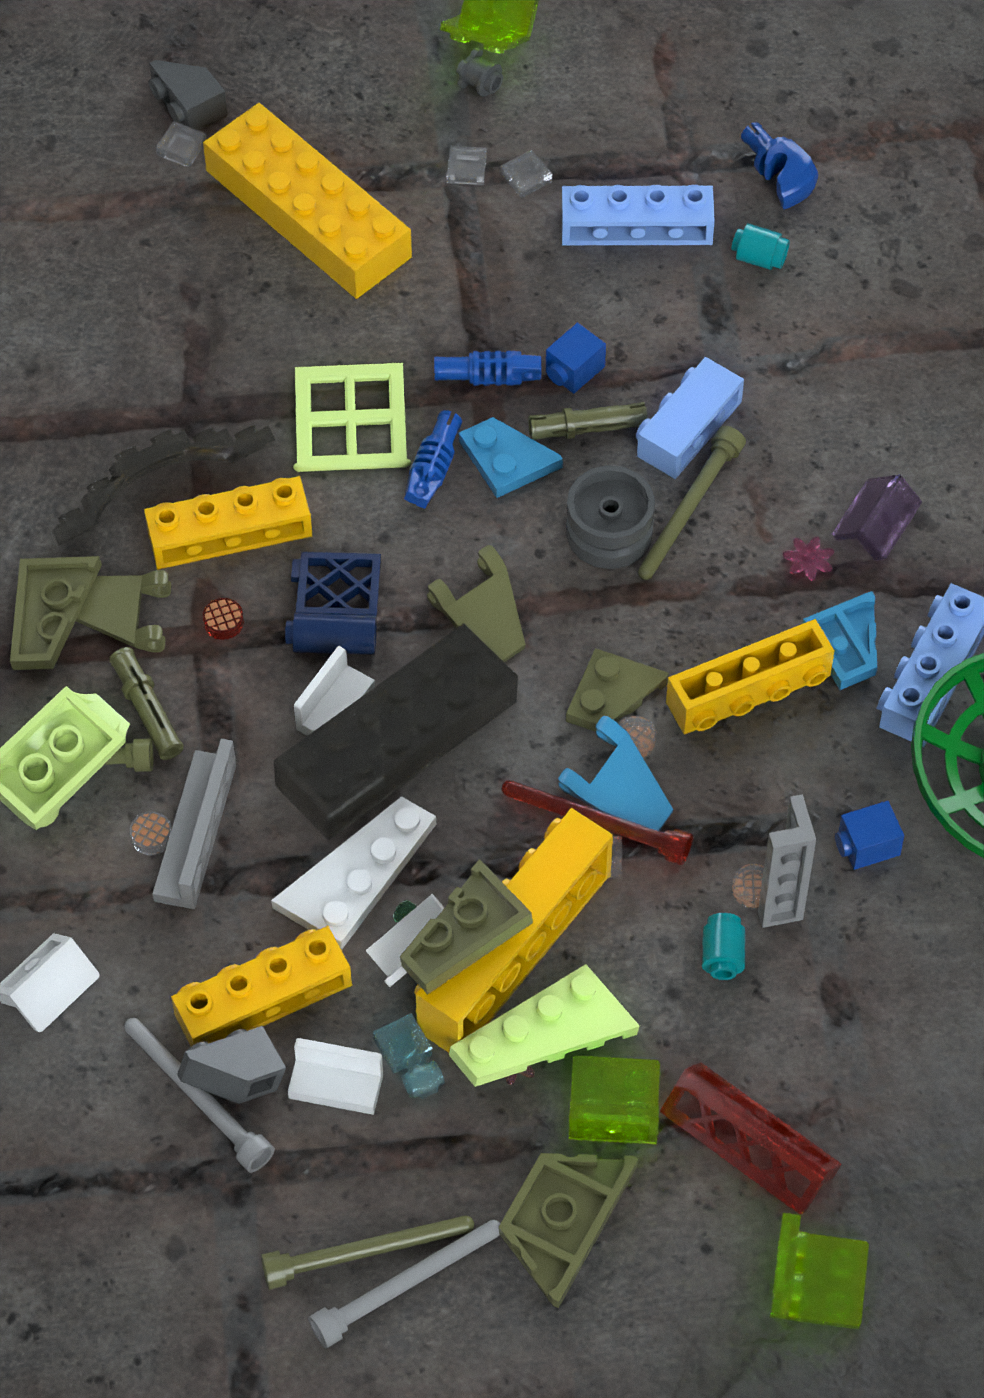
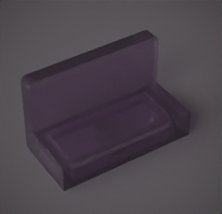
M901 474L868 479L832 532V536L837 541L857 538L874 560L886 559L922 504V501Z

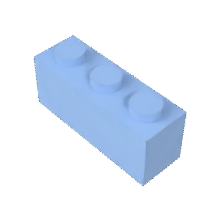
M707 357L696 368H689L684 374L679 388L673 394L671 392L668 393L661 401L658 412L651 420L649 418L645 419L639 426L636 433V439H638L637 457L676 479L742 402L744 379Z

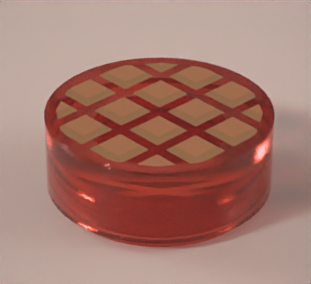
M219 598L211 601L203 611V623L206 632L211 637L220 640L230 639L238 635L244 625L241 606L229 598Z

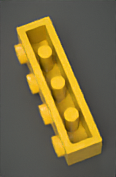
M300 476L278 478L269 483L250 487L240 486L231 491L212 495L202 494L193 499L175 503H160L155 507L144 509L147 531L157 570L312 537L311 514Z
M813 619L668 677L666 704L684 735L695 730L705 731L713 727L717 721L732 715H745L757 705L770 700L773 702L782 700L792 691L804 686L813 687L821 684L827 677L831 676L835 650L817 620Z
M329 926L319 930H307L297 936L295 941L284 946L267 948L260 952L255 959L244 964L229 965L223 968L215 977L201 983L192 982L185 985L177 994L171 996L174 1014L190 1046L203 1041L212 1043L226 1038V1036L238 1029H246L248 1031L265 1026L351 987V968Z

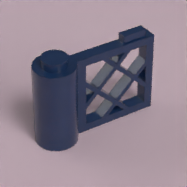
M301 552V559H293L291 582L298 583L297 603L294 620H286L285 641L286 644H293L294 653L332 654L340 646L346 650V654L375 655L381 554ZM309 566H326L332 572L318 580L309 573ZM355 567H372V573L360 581L348 572ZM341 578L350 588L337 596L327 587ZM318 593L329 601L323 607H306V601ZM360 594L369 602V609L351 608L346 602Z

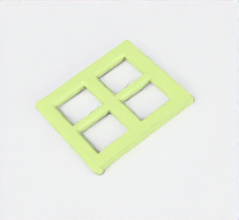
M403 363L295 367L297 463L293 466L295 471L407 468V466L411 465L410 459H407ZM389 380L390 408L356 410L355 382ZM345 382V410L311 412L312 383ZM390 424L391 453L357 454L356 426ZM346 426L347 455L312 456V427Z

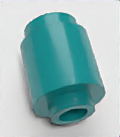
M747 223L744 230L737 229L731 250L737 252L736 260L772 270L773 267L782 269L788 254L790 240L782 238V233Z
M713 914L708 917L707 924L703 927L702 968L715 979L730 980L745 969V927L741 925V918L735 914Z

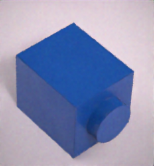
M577 322L546 349V373L556 385H563L573 394L576 393L605 367L606 343Z
M885 801L841 815L839 831L835 833V842L842 857L848 856L853 870L900 856L905 835L889 801Z

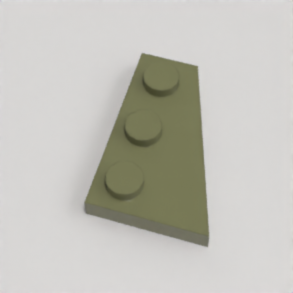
M99 556L20 559L10 663L13 670L54 668L102 566Z

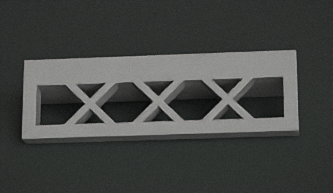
M221 739L216 754L199 750L194 752L153 890L154 902L195 909L236 769L232 740Z
M803 794L790 797L785 830L771 832L768 836L758 907V916L762 928L800 921L804 917L816 837Z

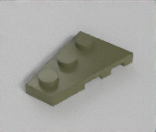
M480 859L472 867V875L461 888L456 887L449 895L448 904L436 919H430L400 956L401 965L427 995L533 923L532 913Z

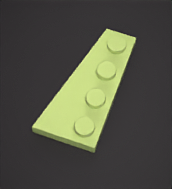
M585 964L450 1047L449 1056L476 1087L526 1071L527 1066L544 1060L551 1063L563 1059L566 1053L585 1047L588 1051L604 1046L605 1041L622 1036L623 1039L635 1036L640 1026Z

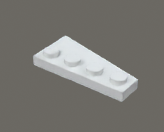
M401 796L272 899V908L308 930H319L329 926L342 950L436 826V816Z

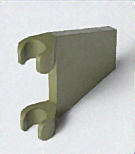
M487 545L479 550L478 556L480 558L477 560V564L490 578L458 600L454 598L448 586L441 579H437L428 585L430 592L427 594V598L436 609L445 614L494 670L525 649L526 644L506 565L495 548Z
M155 570L144 575L97 576L76 622L135 648L149 652H162L165 648L166 639L165 636H162L163 630L161 626L148 625L138 629L142 593L158 598H165L170 595L172 585L168 581V573L164 570Z

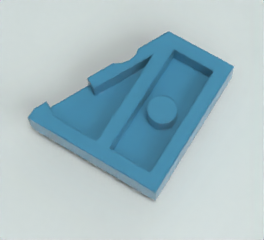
M494 417L459 432L460 444L496 498L563 468V458L560 454Z
M872 591L803 619V623L816 619L835 650L831 676L839 690L876 676L875 595Z

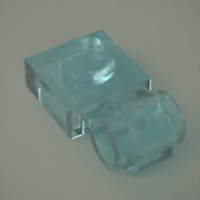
M412 1013L373 1031V1040L393 1074L407 1068L408 1073L402 1075L401 1078L407 1093L412 1099L417 1097L425 1099L439 1092V1086L445 1084L444 1077L434 1060L428 1063L424 1060L432 1055V1047Z

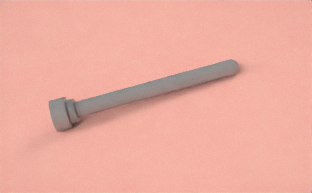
M130 1018L125 1022V1031L231 1140L235 1145L236 1160L249 1173L262 1168L274 1154L275 1148L262 1134L256 1135L254 1132H247L209 1092L181 1082L177 1075L181 1063L137 1018Z
M497 1220L488 1221L339 1310L336 1307L329 1310L324 1307L310 1315L308 1320L315 1336L324 1348H328L342 1340V1334L348 1331L347 1325L500 1236V1222Z

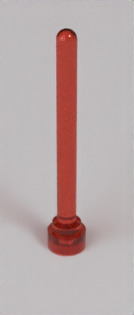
M512 780L505 781L501 787L502 793L507 797L565 816L573 808L609 832L658 848L659 854L665 855V860L681 866L686 862L692 847L693 834L677 828L674 831L666 830L663 833Z

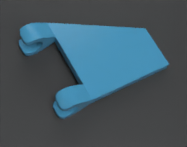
M603 716L596 724V735L603 741L616 746V749L591 784L573 770L566 768L558 778L559 788L565 793L582 800L650 845L673 813V808L629 733L610 717Z

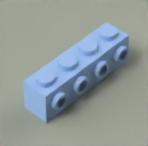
M562 186V246L713 245V186Z
M952 583L943 597L940 595L935 597L928 613V617L931 618L928 626H919L911 644V648H914L911 657H902L894 675V678L897 679L893 689L885 688L877 705V710L882 711L879 728L909 741H912L913 726L920 706L933 685L948 670L973 657L984 637V597ZM957 685L940 699L932 711L927 724L935 728ZM923 740L922 747H925L927 743L925 740Z

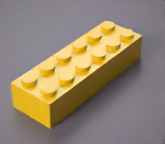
M258 102L203 142L206 171L355 299H358L412 258L411 229L261 103Z
M573 808L562 819L556 818L551 822L545 832V840L537 849L531 848L526 852L519 864V871L511 880L506 878L502 881L532 913L533 923L428 995L417 984L414 991L416 994L417 1031L448 1053L453 1044L485 1026L494 1018L611 875L613 834Z

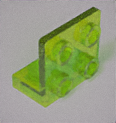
M464 0L461 14L441 22L440 30L450 33L449 37L452 40L463 43H470L473 40L483 43V49L502 54L505 50L516 48V46L530 41L539 0Z
M574 1056L569 1112V1140L657 1144L660 1062L650 1059Z
M783 1213L778 1238L770 1317L859 1329L862 1322L869 1249L868 1242L799 1231L801 1215Z

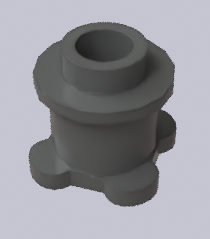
M475 47L471 54L465 60L460 61L457 66L456 73L459 74L457 86L465 89L468 85L476 88L478 95L485 97L490 93L494 94L500 88L503 82L502 67L496 62L489 63L482 59L483 50Z

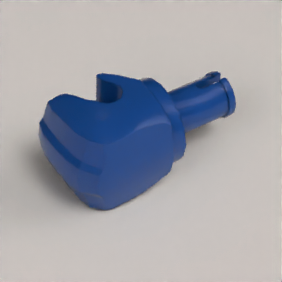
M758 122L751 123V126L756 131L755 133L747 126L741 134V139L757 154L754 161L756 171L764 176L766 180H770L775 174L780 172L777 177L776 192L783 210L806 199L813 192L818 180V171L811 157L792 139L786 137L773 139Z

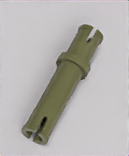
M643 401L627 405L573 411L569 407L563 408L562 412L529 415V435L533 440L565 436L566 439H574L575 435L635 428L639 427L648 418L647 409Z
M125 647L117 650L110 656V663L123 684L121 690L125 699L132 701L159 753L160 759L168 760L176 757L183 751L184 745L179 740L153 690L154 682L151 676L144 673L132 648Z

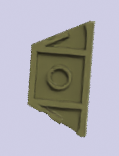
M541 1153L499 1225V1234L553 1306L560 1307L638 1166V1158L624 1155V1160L597 1159V1155L589 1154L567 1157L563 1154Z

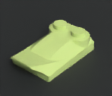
M66 686L0 748V801L33 829L38 830L41 827L48 826L57 818L60 807L126 743V733L130 723L96 693L80 694L73 692Z

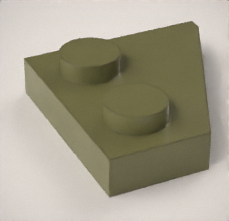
M595 648L567 710L566 722L595 732L597 730L596 724L603 716H608L619 724V720L624 715L631 714L642 705L643 699L655 689L659 688L662 690L666 687L669 673Z

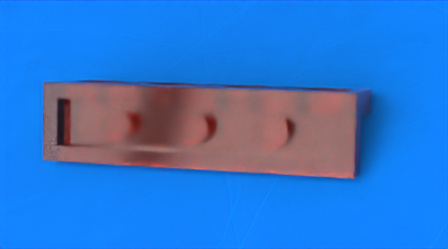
M701 1062L683 1071L659 1111L800 1215L807 1211L822 1185L833 1179L842 1165ZM685 1091H688L699 1100L702 1116L689 1118L675 1108ZM710 1108L717 1112V1114H711ZM725 1118L732 1123L737 1142L725 1144L716 1137L713 1120ZM703 1122L705 1129L697 1123ZM745 1133H746L748 1136H750L752 1139L747 1140ZM761 1144L768 1149L773 1168L760 1170L752 1164L748 1146ZM739 1148L740 1154L733 1149ZM781 1160H783L788 1165L782 1166ZM796 1170L811 1181L801 1199L787 1189L784 1172ZM774 1174L776 1180L771 1178L769 1175Z

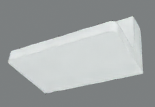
M338 646L294 704L296 730L329 748L333 746L375 689L374 679L347 665V654L344 648Z
M433 894L366 950L388 976L384 981L389 987L407 973L401 965V954L430 919H436L444 909Z
M53 933L0 983V1001L3 1004L16 1007L35 1031L42 1032L99 978V972L71 937Z
M296 1039L294 1046L296 1061L288 1088L289 1099L374 1115L383 1079L382 1055L380 1053L307 1039Z

